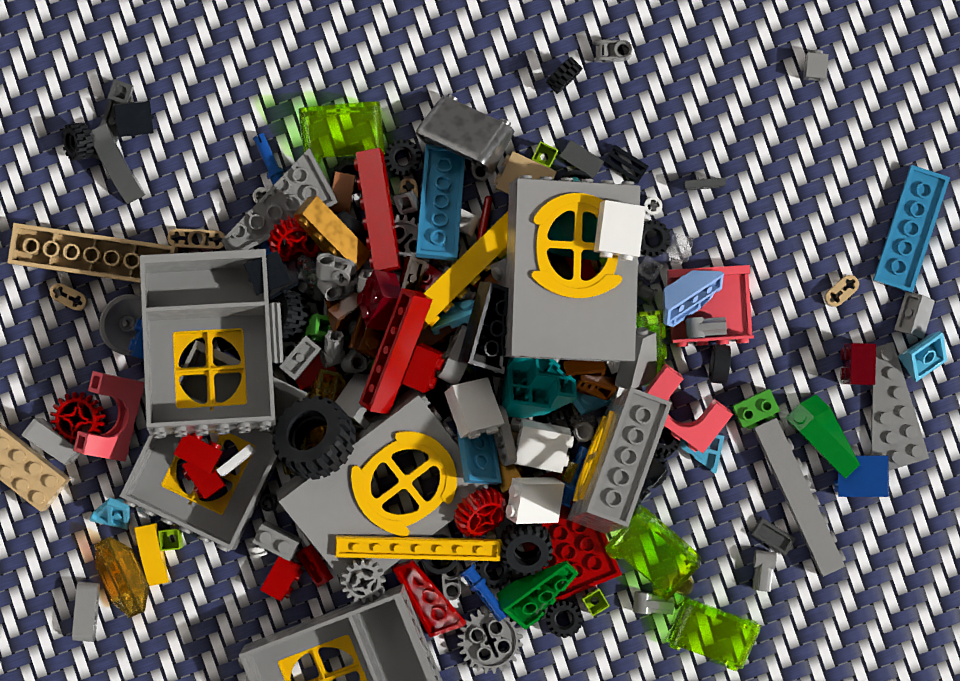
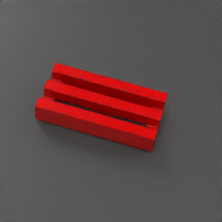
M312 544L296 553L317 587L334 578Z

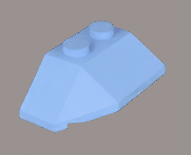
M692 270L672 284L667 285L663 291L664 324L674 327L700 310L713 297L715 292L718 293L722 289L724 273L721 271Z

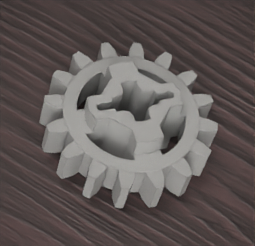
M360 558L358 563L353 559V565L346 564L347 571H341L344 577L340 579V583L343 585L341 587L342 591L347 592L346 596L348 599L353 596L354 602H357L359 598L362 600V603H365L366 598L373 601L372 596L375 594L379 597L378 590H384L382 583L386 582L385 576H381L384 574L382 568L379 569L378 562L372 565L371 558L367 562Z

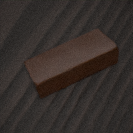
M358 292L352 293L328 309L330 326L333 332L359 316L361 310L357 303Z
M570 360L563 362V372L567 376L571 375L575 380L580 375L605 376L606 367L604 361Z

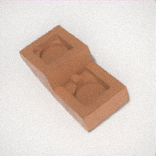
M335 171L332 190L338 203L330 206L332 212L340 213L345 211L349 214L351 213L356 175Z

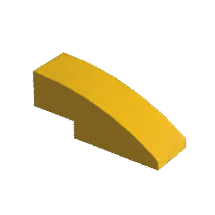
M157 523L135 527L139 553L148 585L168 583L169 577L164 551L160 550Z

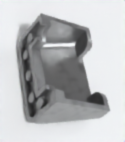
M453 95L442 96L421 122L415 134L422 142L428 145L433 144L436 147L440 146L470 160L475 165L484 166V171L493 174L515 132L510 127L511 123L503 118L497 120L458 102L459 99Z

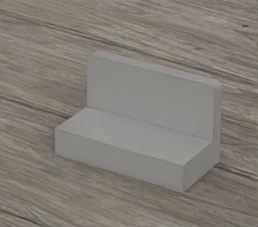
M905 292L894 330L924 339L935 301L921 294Z
M305 335L279 367L291 378L297 380L320 353L322 348Z

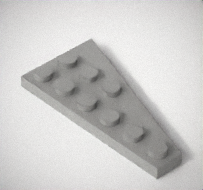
M310 148L221 240L226 251L248 250L269 239L270 230L274 229V224H280V219L287 220L288 215L291 218H295L293 214L308 197L318 196L328 207L338 203Z
M890 342L877 346L875 385H872L870 455H889L890 471L929 459V455L894 343Z

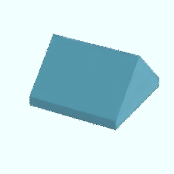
M938 331L929 334L898 356L915 382L947 361L943 332Z

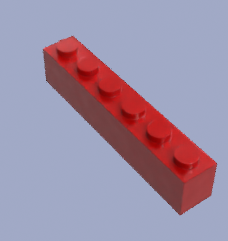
M380 148L356 152L357 159H354L355 170L359 171L360 177L357 179L359 191H362L363 198H360L361 209L365 210L366 218H363V224L369 234V237L366 238V244L372 254V257H369L370 267L372 270L385 272L400 271L402 266L384 153Z
M402 288L359 401V404L370 412L390 414L433 300L422 292Z

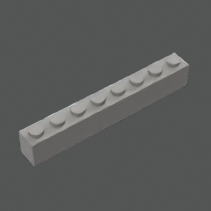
M773 418L758 424V426L752 428L819 574L824 577L846 567L843 562L846 558L842 550H838L835 542H837L836 536L833 531L829 532L826 525L829 523L825 513H821L818 505H820L816 494L812 495L809 489L812 486L807 475L803 476L801 471L803 465L799 457L795 458L792 452L794 450L793 443L790 438L786 439L784 435L786 429L782 420L778 421L777 418Z

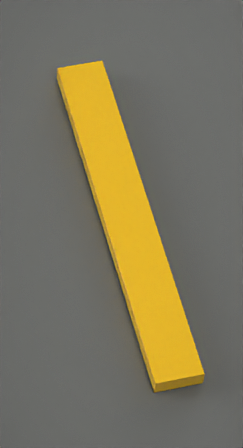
M336 535L335 557L500 561L501 539Z

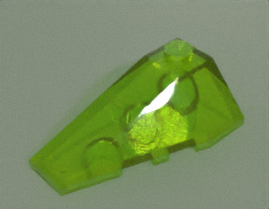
M663 310L637 312V328L645 327L649 331L656 332L658 373L665 364V359H667L666 344L663 343V339L666 337Z

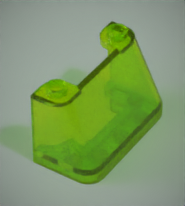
M372 101L299 108L303 154L310 148L318 164L327 157L356 155V152L380 148L385 155L382 107L380 102Z
M639 505V508L633 513L629 527L618 530L605 546L606 552L611 558L625 559L652 583L654 595L659 599L663 598L665 601H668L700 567V555L643 505Z
M681 594L665 640L669 643L670 648L679 651L681 648L725 663L727 664L726 668L738 672L739 668L743 669L762 625L758 621L749 618L746 620L742 616L734 615Z

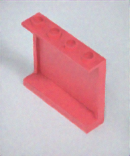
M750 265L667 270V285L672 284L692 270L721 271L724 273L722 289L718 293L715 292L713 297L700 310L688 318L725 317L727 335L687 339L686 321L683 320L674 327L670 326L671 343H676V347H686L688 342H696V346L709 345L708 341H716L719 345L729 344V340H737V343H749V339L754 338V335H752L749 289Z

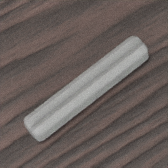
M280 302L269 303L272 362L282 363Z

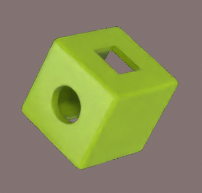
M540 142L532 160L551 168L558 149ZM546 153L548 160H541V154Z
M179 528L158 531L161 551L176 550L184 547L182 531ZM170 535L176 536L175 542L169 541Z
M599 587L582 596V600L592 616L610 606ZM597 597L599 599L598 604H592L591 599Z

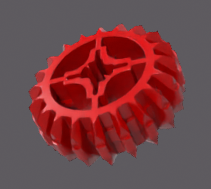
M289 215L287 220L280 219V224H274V229L270 230V237L268 239L270 251L272 253L278 251L282 262L286 263L295 258L297 264L305 265V261L312 262V257H317L318 252L321 250L312 238L309 243L306 241L308 233L297 223L296 218H291ZM283 238L286 239L284 246L281 245Z
M73 392L72 398L69 394H65V400L62 398L58 399L61 406L53 405L57 412H50L51 416H55V420H50V424L56 423V427H53V430H59L58 434L64 435L66 440L70 439V443L73 445L76 442L78 431L81 430L84 424L92 425L88 433L95 434L94 432L101 434L102 430L98 426H105L104 422H100V418L106 417L105 414L99 415V411L104 409L103 406L96 408L99 400L91 402L93 395H88L85 399V392H81L79 397L77 392ZM78 402L77 407H75L71 414L64 413L70 404ZM84 404L91 410L93 419L85 415ZM80 415L79 417L86 421L77 422L76 424V421L69 417ZM63 420L70 423L72 433L65 429Z
M482 487L479 491L475 489L474 493H469L466 498H462L463 501L457 504L458 508L454 510L455 515L453 516L459 531L465 536H470L471 538L476 536L479 538L482 534L486 536L489 531L493 532V529L499 527V523L504 521L503 517L506 516L507 502L497 489Z

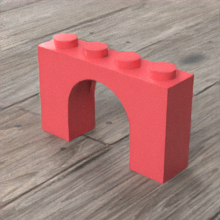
M665 363L644 392L668 401L683 381V377ZM714 399L704 413L695 421L688 423L678 422L668 414L664 427L670 429V434L679 441L682 438L688 442L687 446L694 452L699 450L701 453H704L733 414L731 410Z
M93 371L88 391L111 396L118 406V418L115 425L103 434L78 431L73 451L84 455L125 462L129 453L131 436L134 433L136 416L139 413L140 399L144 392V382Z

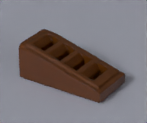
M580 375L576 380V389L579 393L608 401L617 390V386H615L616 378Z

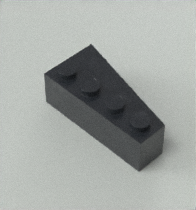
M479 282L458 362L492 373L504 374L503 356H505L506 348H504V335L507 332L505 316H507L509 288L492 282Z

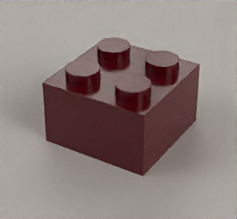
M374 269L370 277L366 279L365 286L357 297V303L359 304L366 327L386 331L401 291V286L395 273Z
M844 344L840 354L841 360H844V366L840 369V380H843V384L875 385L876 344Z

